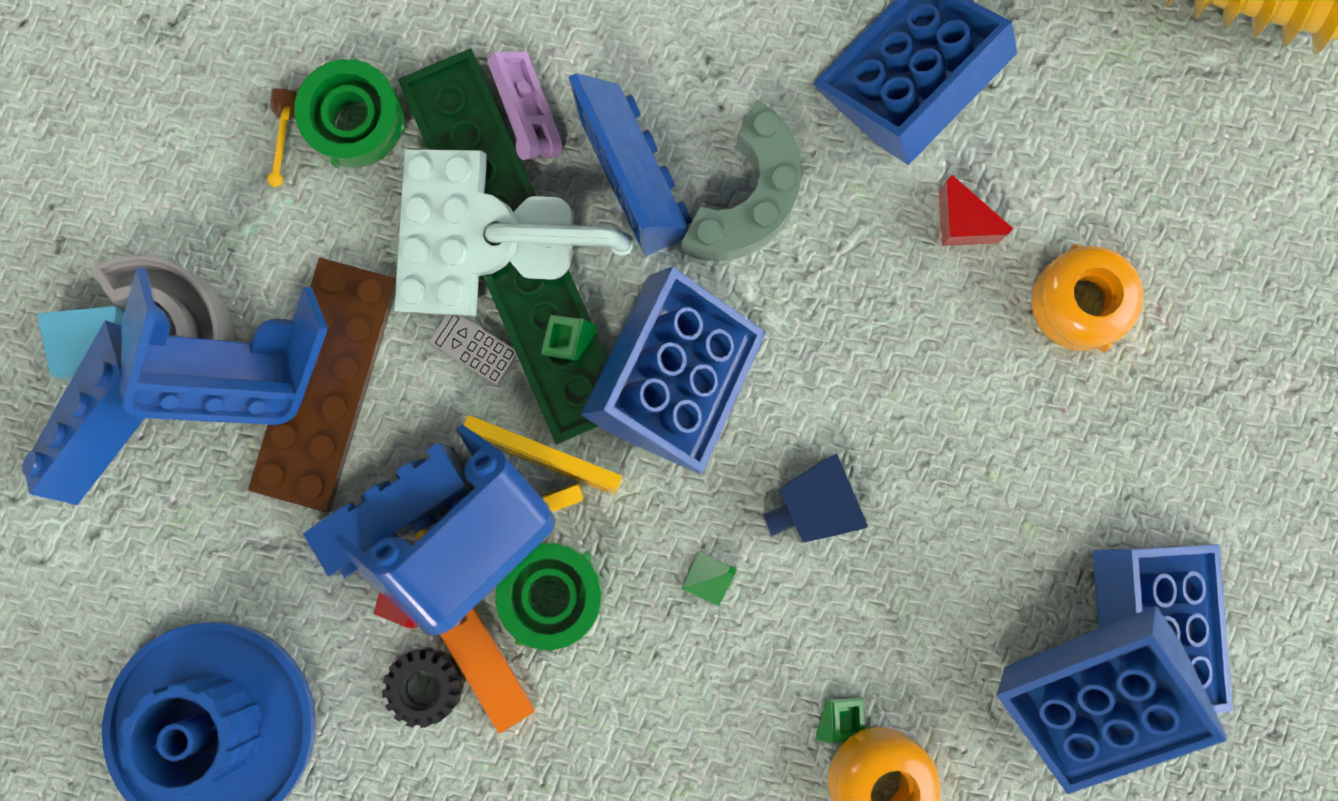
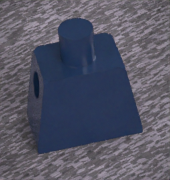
M837 454L827 457L777 489L783 505L762 514L771 537L793 528L799 543L858 531L868 527Z

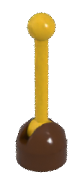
M273 88L270 96V108L273 114L280 118L273 169L267 176V182L272 187L281 186L284 180L280 172L288 120L295 119V99L298 93L280 88Z

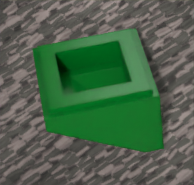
M550 315L541 355L577 361L596 334L598 326L584 319Z
M698 551L682 589L719 606L737 569Z
M864 697L827 700L816 732V740L829 743L845 742L852 735L865 730Z

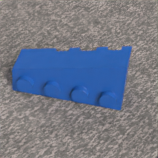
M107 320L103 322L32 451L26 455L22 465V472L26 476L29 494L78 505L145 419L128 414L123 407L120 394L121 325Z
M440 442L436 443L426 450L431 458L428 460L422 458L415 462H408L396 470L397 481L391 484L387 480L374 485L360 496L362 503L357 506L353 502L344 505L303 533L328 577L342 574L345 579L359 572L334 540L339 533L365 554L382 539L388 537L399 538L412 529L415 534L419 530L428 529L437 522L434 517L436 514L446 508H449L451 511L475 488L466 478L465 466L453 447Z

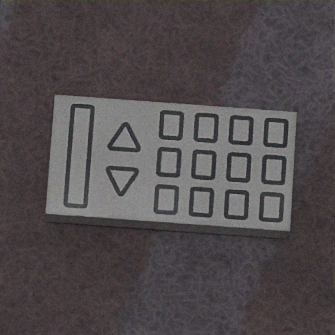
M446 315L428 342L497 387L518 357L514 348L463 316Z

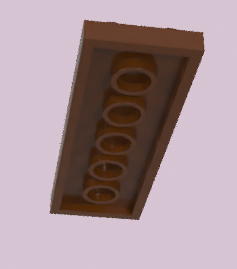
M319 257L310 287L314 292L328 330L297 414L283 424L267 425L247 491L330 513L395 298L396 278Z

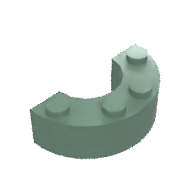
M757 99L738 134L736 149L749 159L756 172L757 187L745 202L732 209L713 210L700 206L682 240L681 252L686 255L709 261H726L742 258L767 245L777 236L789 219L801 183V159L798 146L783 119L769 106Z

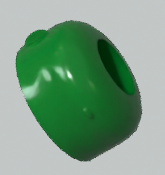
M339 59L327 62L316 68L306 77L295 99L294 115L302 137L322 158L329 161L337 169L340 166L361 168L382 160L393 150L399 141L401 132L405 128L401 101L388 79L378 69L368 63L358 61V59ZM353 103H365L367 105V117L360 127L352 131H343L335 127L338 114L346 106Z
M560 543L539 544L497 584L495 604L498 617L504 628L516 639L515 644L525 645L538 650H557L579 641L593 627L602 607L603 587L600 575L591 562L592 557L589 551L582 553L571 546ZM545 575H553L562 579L570 592L567 608L562 613L554 616L539 612L531 599V591L535 582Z

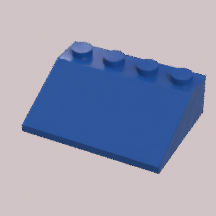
M895 0L813 84L825 98L880 148L909 165L1017 54L1012 22L972 0Z
M578 73L569 76L578 118L644 256L647 257L683 240L689 229L687 225L692 223L691 216L684 202L676 203L670 189L675 187L668 168L666 165L659 167L653 154L658 152L657 146L648 129L643 132L641 131L636 120L641 114L632 94L625 96L620 85Z
M674 267L649 275L581 415L620 439L693 472L703 474L766 332Z
M1220 545L1093 550L1098 629L1157 606L1181 641L1216 714L1233 711Z
M1157 606L1005 666L997 691V697L1067 794L1227 741V735L1181 641Z

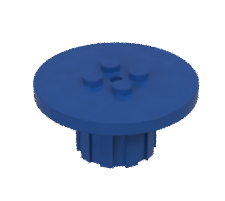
M204 622L179 627L160 635L142 647L128 661L116 678L110 690L102 720V745L105 762L116 788L126 801H284L302 778L312 754L316 731L313 697L308 682L295 660L282 646L265 634L250 627L228 622Z

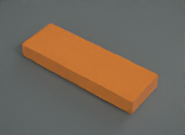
M474 607L466 614L468 620L465 623L440 635L500 734L534 713L536 708L477 609Z

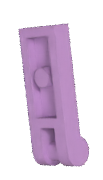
M494 52L487 62L517 138L516 152L521 160L535 159L538 155H542L544 158L559 157L562 152V141L528 52ZM535 130H537L539 138H537Z

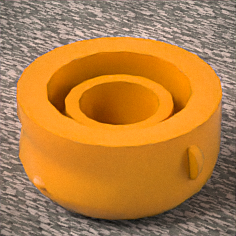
M1073 244L1069 251L1054 259L1038 275L1032 290L1031 304L1033 315L1039 328L1057 345L1076 351H1089L1099 348L1101 352H1107L1111 349L1112 343L1126 335L1137 322L1143 307L1144 293L1142 282L1136 269L1121 254L1106 247ZM1077 281L1094 283L1101 290L1104 304L1098 315L1087 314L1078 306L1074 297V286Z
M872 727L861 730L849 737L838 748L832 758L828 771V789L832 801H874L871 800V791L874 783L882 775L890 771H899L901 785L898 792L887 801H940L941 784L937 768L930 755L911 737L889 727Z

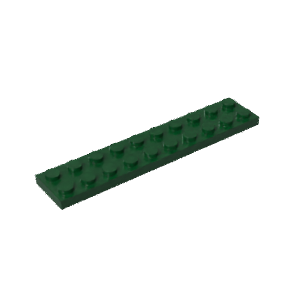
M471 48L398 79L428 150H469L486 153L484 193L499 198L511 207L513 212L527 198L536 196ZM509 261L506 266L497 272L482 275L555 444L558 446L599 428L598 425L581 415L608 360L597 333L577 361L541 355L550 315L584 319L592 323L569 269L558 279H529L523 277Z

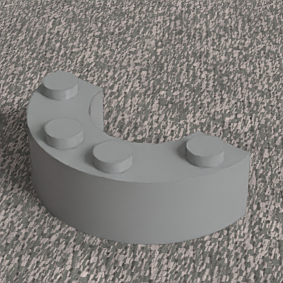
M129 255L110 259L90 269L110 301L126 309L136 267L146 268L155 305H161L170 314L176 328L175 336L235 341L230 314L218 293L202 278L170 261L154 256Z

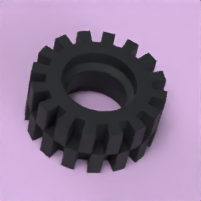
M425 648L411 651L398 658L388 668L390 671L384 676L383 683L386 684V689L382 690V697H387L388 704L385 707L388 712L394 711L396 715L393 718L398 722L404 720L407 722L406 726L412 728L416 725H420V728L429 727L431 724H437L442 721L458 705L460 701L459 695L463 691V684H460L462 675L460 670L457 671L454 667L456 662L452 658L447 659L445 657L446 653L440 650L435 652L432 651L433 648ZM416 672H428L438 682V694L430 703H418L408 693L409 679Z

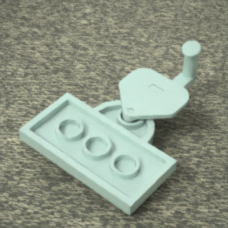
M405 149L394 311L400 313L476 316L479 276L493 274L506 266L509 261L525 278L554 280L562 277L568 271L571 263L572 246L610 247L613 253L623 256L630 253L633 249V238L627 232L620 231L614 227L574 226V215L571 206L558 197L532 196L527 198L513 212L511 207L499 198L484 193L487 154L482 151Z

